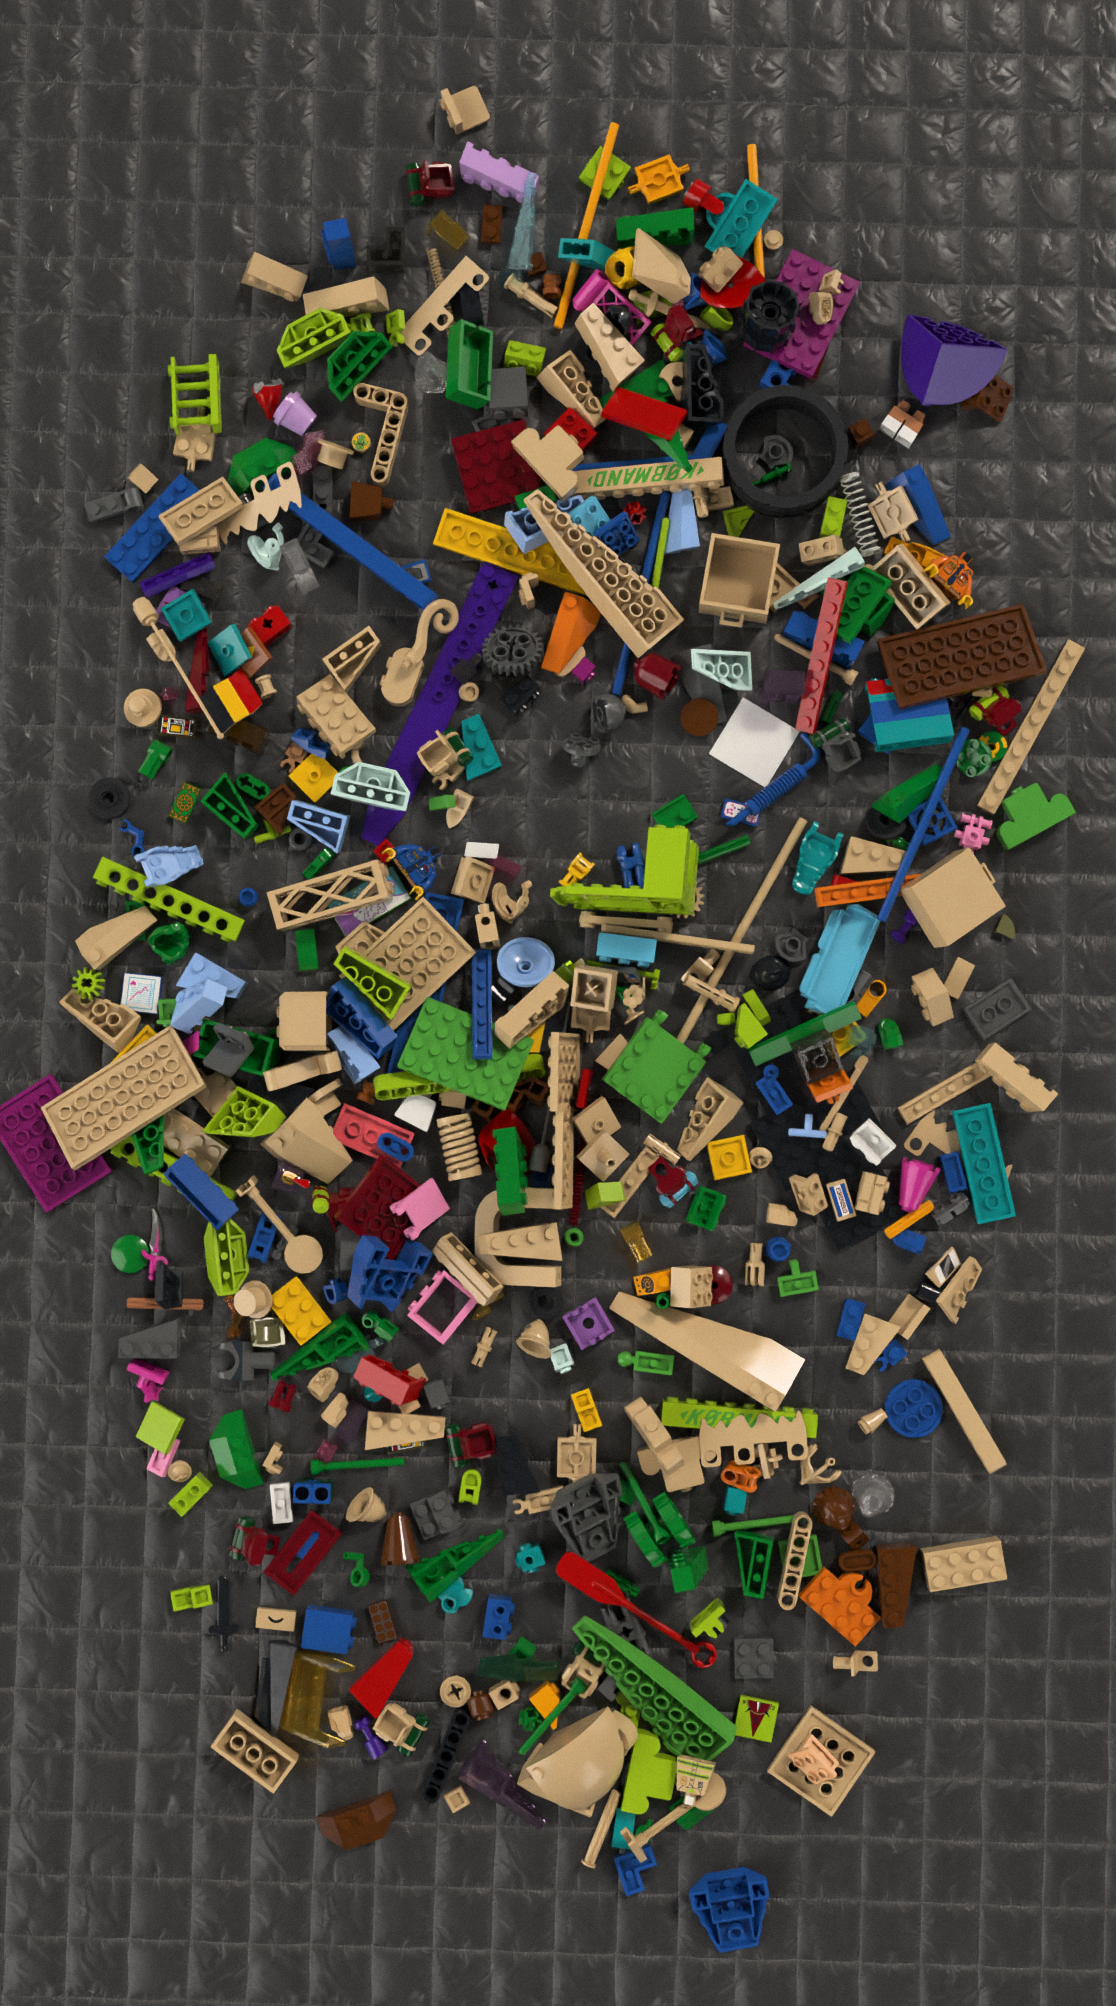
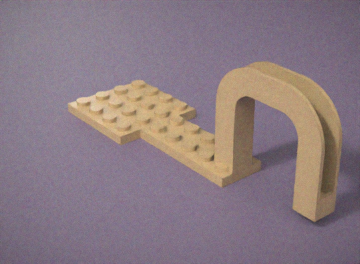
M551 1032L548 1040L549 1048H551L548 1066L551 1068V1073L548 1077L550 1095L548 1096L547 1104L550 1107V1111H556V1115L553 1116L555 1134L552 1139L553 1146H555V1154L552 1157V1164L555 1166V1173L552 1175L554 1188H525V1193H527L528 1204L525 1205V1208L562 1210L573 1207L574 1122L572 1118L574 1117V1111H579L576 1103L580 1086L581 1034ZM497 1190L488 1194L480 1203L475 1216V1257L502 1285L561 1286V1266L510 1264L504 1261L501 1256L480 1254L477 1235L499 1231L501 1212L497 1204Z

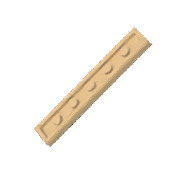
M975 1062L897 1107V1110L906 1125L991 1075L981 1071L978 1068L979 1064Z

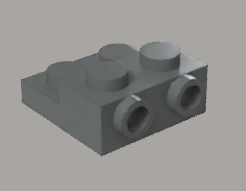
M446 1488L409 1504L424 1540L460 1527L462 1518L459 1511L454 1510L452 1505L455 1503L451 1492L447 1493Z

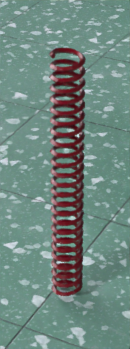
M582 1136L578 1137L582 1140L577 1141L582 1144H577V1146L583 1148H577V1150H579L578 1152H576L577 1154H579L586 1147V1143ZM579 1159L575 1161L580 1163H575V1165L580 1167L574 1168L580 1171H574L577 1174L573 1175L577 1177L573 1179L577 1181L573 1182V1184L578 1185L573 1186L574 1189H578L573 1190V1192L578 1194H573V1200H575L573 1204L575 1205L572 1208L575 1209H570L571 1212L575 1213H569V1215L576 1217H568L572 1219L568 1221L572 1223V1226L579 1225L576 1223L579 1222L576 1218H579L578 1214L580 1212L578 1211L581 1209L578 1207L581 1205L578 1203H581V1200L578 1199L582 1197L578 1195H582L581 1191L583 1190L581 1188L583 1185L581 1184L584 1183L581 1181L584 1179L581 1177L584 1174L580 1172H585L583 1169L585 1166H583L584 1164Z

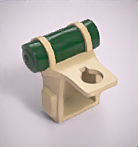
M448 728L442 733L438 730L435 731L438 738L433 741L429 740L417 752L421 762L433 776L440 775L456 762L460 766H466L473 761L470 750L466 748L454 728Z
M579 1640L573 1647V1654L576 1655L575 1660L572 1664H568L562 1674V1685L571 1690V1682L578 1677L588 1687L583 1694L580 1693L579 1695L585 1699L587 1696H591L597 1688L600 1675L602 1673L607 1674L602 1662L597 1661L593 1656L594 1652L591 1648H587Z
M389 1703L379 1715L373 1729L376 1731V1735L384 1741H392L394 1746H398L397 1749L402 1755L411 1757L424 1732L428 1729L431 1720L423 1713H417L415 1717L408 1715L401 1706L396 1703Z

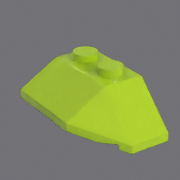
M320 307L287 325L280 345L277 348V353L284 368L308 363L338 347L351 334V331L343 315Z
M232 1219L226 1222L219 1230H216L208 1222L204 1235L208 1278L218 1296L236 1294L249 1273L245 1232Z

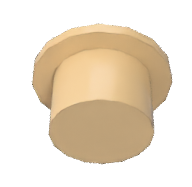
M322 439L317 440L318 443L322 444L317 461L326 465L343 469L347 454H354L353 450Z
M252 1280L245 1283L241 1290L235 1294L234 1306L242 1316L259 1319L270 1312L272 1295L264 1283Z

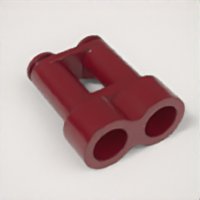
M279 1380L268 1405L289 1413L297 1386L293 1384L288 1385L285 1384V1381ZM286 1386L288 1387V1390L285 1395V1398L283 1399L281 1398V1395L283 1393L284 1387Z

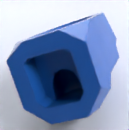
M905 1229L892 1239L898 1247L920 1255L926 1241V1236Z

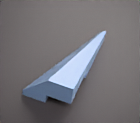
M682 489L681 492L672 494L664 555L700 548L692 491Z

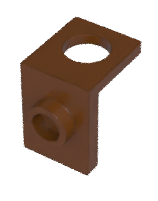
M851 1519L847 1529L839 1530L836 1528L853 1550H859L870 1541L853 1519ZM863 1539L859 1544L855 1545L857 1541Z

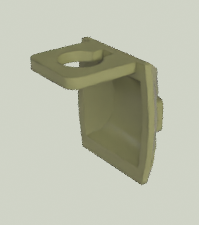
M267 1317L250 1321L251 1344L253 1347L265 1348L285 1345L284 1323L280 1318Z

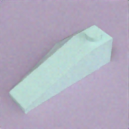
M691 649L693 670L734 690L752 691L751 652Z

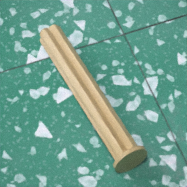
M613 1789L611 1791L586 1856L581 1860V1863L587 1867H596L594 1863L622 1796L618 1790Z

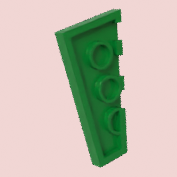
M663 359L619 386L653 399L674 397L667 382L659 378L661 371L665 367ZM615 390L598 399L602 409H604Z

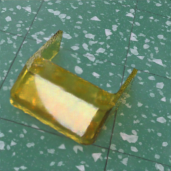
M296 1650L279 1728L327 1749L345 1746V1741L326 1734L319 1729L326 1669L342 1673L354 1671L356 1666L322 1653Z

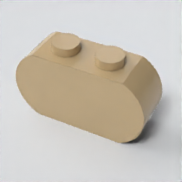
M411 648L398 649L394 652L393 657H389L386 668H388L387 674H383L380 681L384 698L393 706L402 707L411 703L424 668L423 660L415 667L410 666L408 669H405L402 666V663L405 661L404 655Z

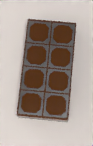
M387 1599L368 1604L378 1644L396 1639L398 1636Z

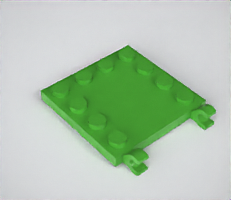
M658 1009L652 1019L645 1018L601 1080L662 1124L705 1065L706 1061L702 1058L710 1052L711 1048L701 1042L694 1053L659 1026L666 1020L668 1015Z

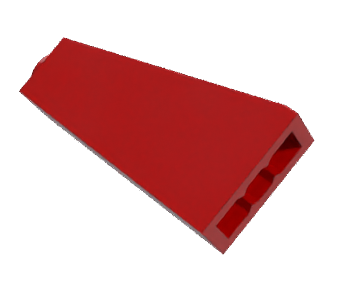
M400 1637L350 1685L349 1691L375 1719L379 1716L413 1656L414 1646L408 1639L404 1640Z

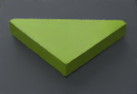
M747 505L722 512L728 536L739 537L754 512Z

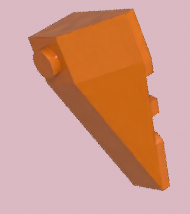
M565 592L541 669L560 674L579 647L585 643L587 637L596 629L601 612L592 602L584 597Z

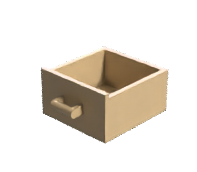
M712 533L699 602V613L721 616L719 624L740 628L743 626V620L766 624L780 544ZM724 617L733 618V619H740V621H739V622L727 621V620H724Z
M970 847L953 851L950 855L901 887L899 891L934 948L951 945L1006 907L992 885L996 882L985 863L978 862Z

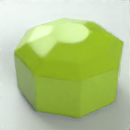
M725 1013L716 1016L717 1024L731 1025L735 1022V1013Z

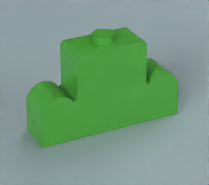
M1034 783L1024 789L1020 786L1011 791L1012 796L1001 802V806L1009 821L1004 822L997 828L996 835L1003 849L1007 851L1076 812L1069 799L1063 794H1056L1047 801L1038 783Z

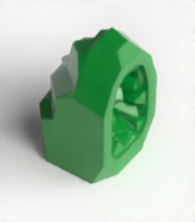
M881 1019L878 1026V1034L883 1050L904 1045L898 1025L891 1019Z

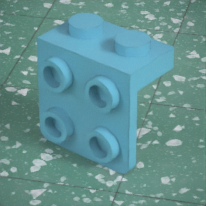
M590 496L568 513L571 516L572 523H576L578 526L581 524L586 529L585 532L591 537L594 536L593 532L610 521L595 496Z

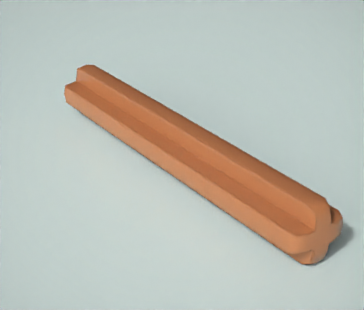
M156 1298L127 1299V1308L163 1309L155 1302ZM183 1299L182 1307L170 1309L202 1310L204 1301L202 1299Z

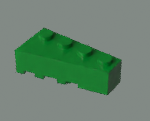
M516 1127L493 1130V1137L497 1145H494V1153L498 1163L495 1164L497 1179L500 1180L496 1181L499 1210L502 1216L525 1213V1205L528 1204L527 1193H525V1188H528L525 1176L527 1163L524 1160V1156H527L526 1145L522 1144Z

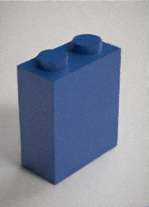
M309 1604L306 1609L301 1648L347 1654L349 1649L353 1648L354 1637H351L352 1629L356 1628L357 1623L354 1611Z

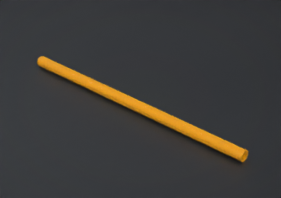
M611 122L578 239H588L619 129V124ZM571 262L553 325L557 329L563 328L580 268L579 264Z
M756 144L747 145L749 181L759 187ZM761 228L753 241L754 265L765 278Z

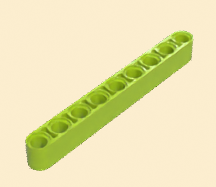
M528 1055L517 1082L526 1080L529 1077L540 1079L545 1076L546 1071L542 1055ZM407 1071L381 1074L373 1079L375 1097L378 1100L454 1091Z

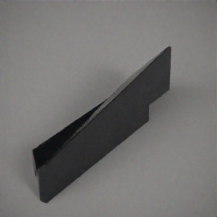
M269 1640V1658H262L255 1717L272 1736H277L296 1652V1645L287 1640Z

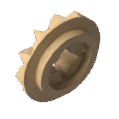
M458 1675L449 1676L442 1682L440 1687L441 1699L450 1707L463 1706L471 1695L470 1684L464 1677ZM452 1684L456 1688H461L459 1690V1698L455 1693H450L452 1691Z

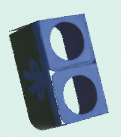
M298 1478L294 1482L293 1503L330 1504L334 1498L333 1479ZM301 1486L306 1487L309 1491V1496L305 1500H299L295 1495L296 1489ZM319 1487H324L328 1490V1498L324 1501H319L315 1497V1491Z

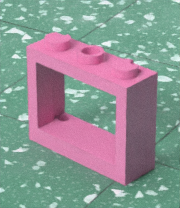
M446 1269L442 1272L438 1270L432 1278L434 1283L430 1287L428 1285L425 1286L420 1293L421 1299L418 1302L415 1300L408 1307L410 1312L407 1315L442 1344L447 1341L477 1304L475 1297L462 1287V1283ZM444 1278H446L470 1297V1299L443 1333H441L417 1312Z

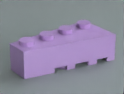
M467 141L459 162L461 178L466 183H475L485 190L497 191L501 196L513 197L522 204H532L539 186L538 175L518 165H515L513 168L507 160L501 157L495 159L489 155V151L483 148L480 152L473 148L474 144Z

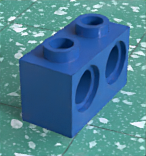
M772 360L760 381L759 388L773 387L772 380H778L780 385H790L787 382L790 377L794 378L797 372L793 371V369L784 370L780 367L781 364Z

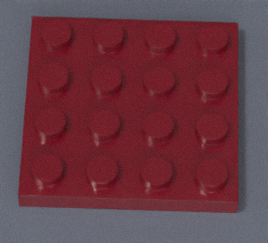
M525 419L451 439L471 514L515 503L516 495L542 487L540 476L513 448L511 443L523 430L527 429Z
M380 1155L334 1215V1218L360 1237L362 1235L378 1237L389 1248L386 1257L393 1260L406 1240L409 1239L406 1238L403 1231L413 1226L406 1212L398 1216L396 1213H392L389 1206L404 1199L421 1185L386 1157Z

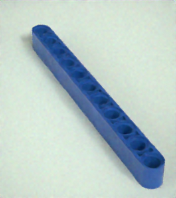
M275 473L268 480L270 491L281 486L278 475ZM301 493V508L296 503L290 501L288 510L423 611L431 602L439 598L431 589Z

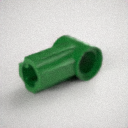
M155 739L151 743L147 751L148 755L138 772L154 780L162 764L166 763L170 758L173 749Z

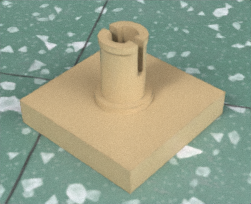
M602 1129L576 1157L604 1182L630 1154Z

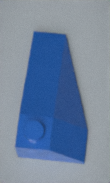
M920 464L904 471L884 485L886 491H892L899 486H903L919 519L913 524L933 546L951 537L931 485Z

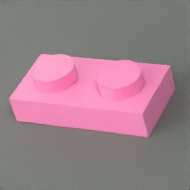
M175 1439L169 1454H163L154 1449L147 1469L160 1477H166L180 1440Z

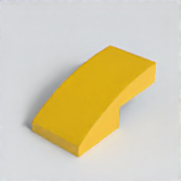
M589 1388L571 1394L584 1433L602 1427Z

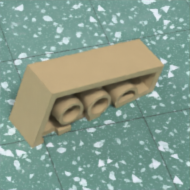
M374 276L303 294L306 315L320 307L341 314L344 317L357 316L362 313L389 311L386 288Z
M594 303L585 309L574 323L586 345H589L595 361H598L602 374L608 379L612 392L633 375L645 361Z
M552 971L505 1016L500 1017L495 1022L494 1035L509 1049L564 1007L569 985Z
M557 1222L477 1235L479 1252L483 1255L562 1261Z

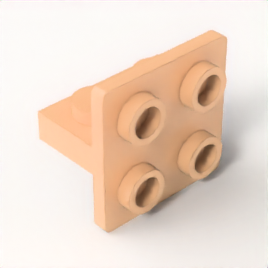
M812 1734L807 1736L799 1750L791 1752L789 1755L794 1765L800 1768L806 1774L808 1780L815 1784L837 1776L834 1770L839 1762Z

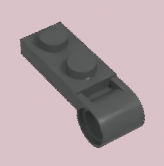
M129 488L84 504L90 523H95L126 511L136 512L144 508L139 488Z

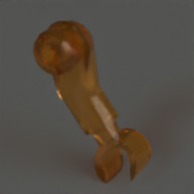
M234 1294L225 1295L224 1303L229 1306L232 1313V1324L227 1332V1337L230 1338L233 1336L238 1337L241 1334L238 1324L241 1322L242 1315L235 1309Z

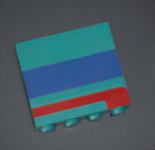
M875 678L866 682L864 692L868 693L876 737L875 752L952 742L954 731L947 698L899 710L889 679L879 680Z

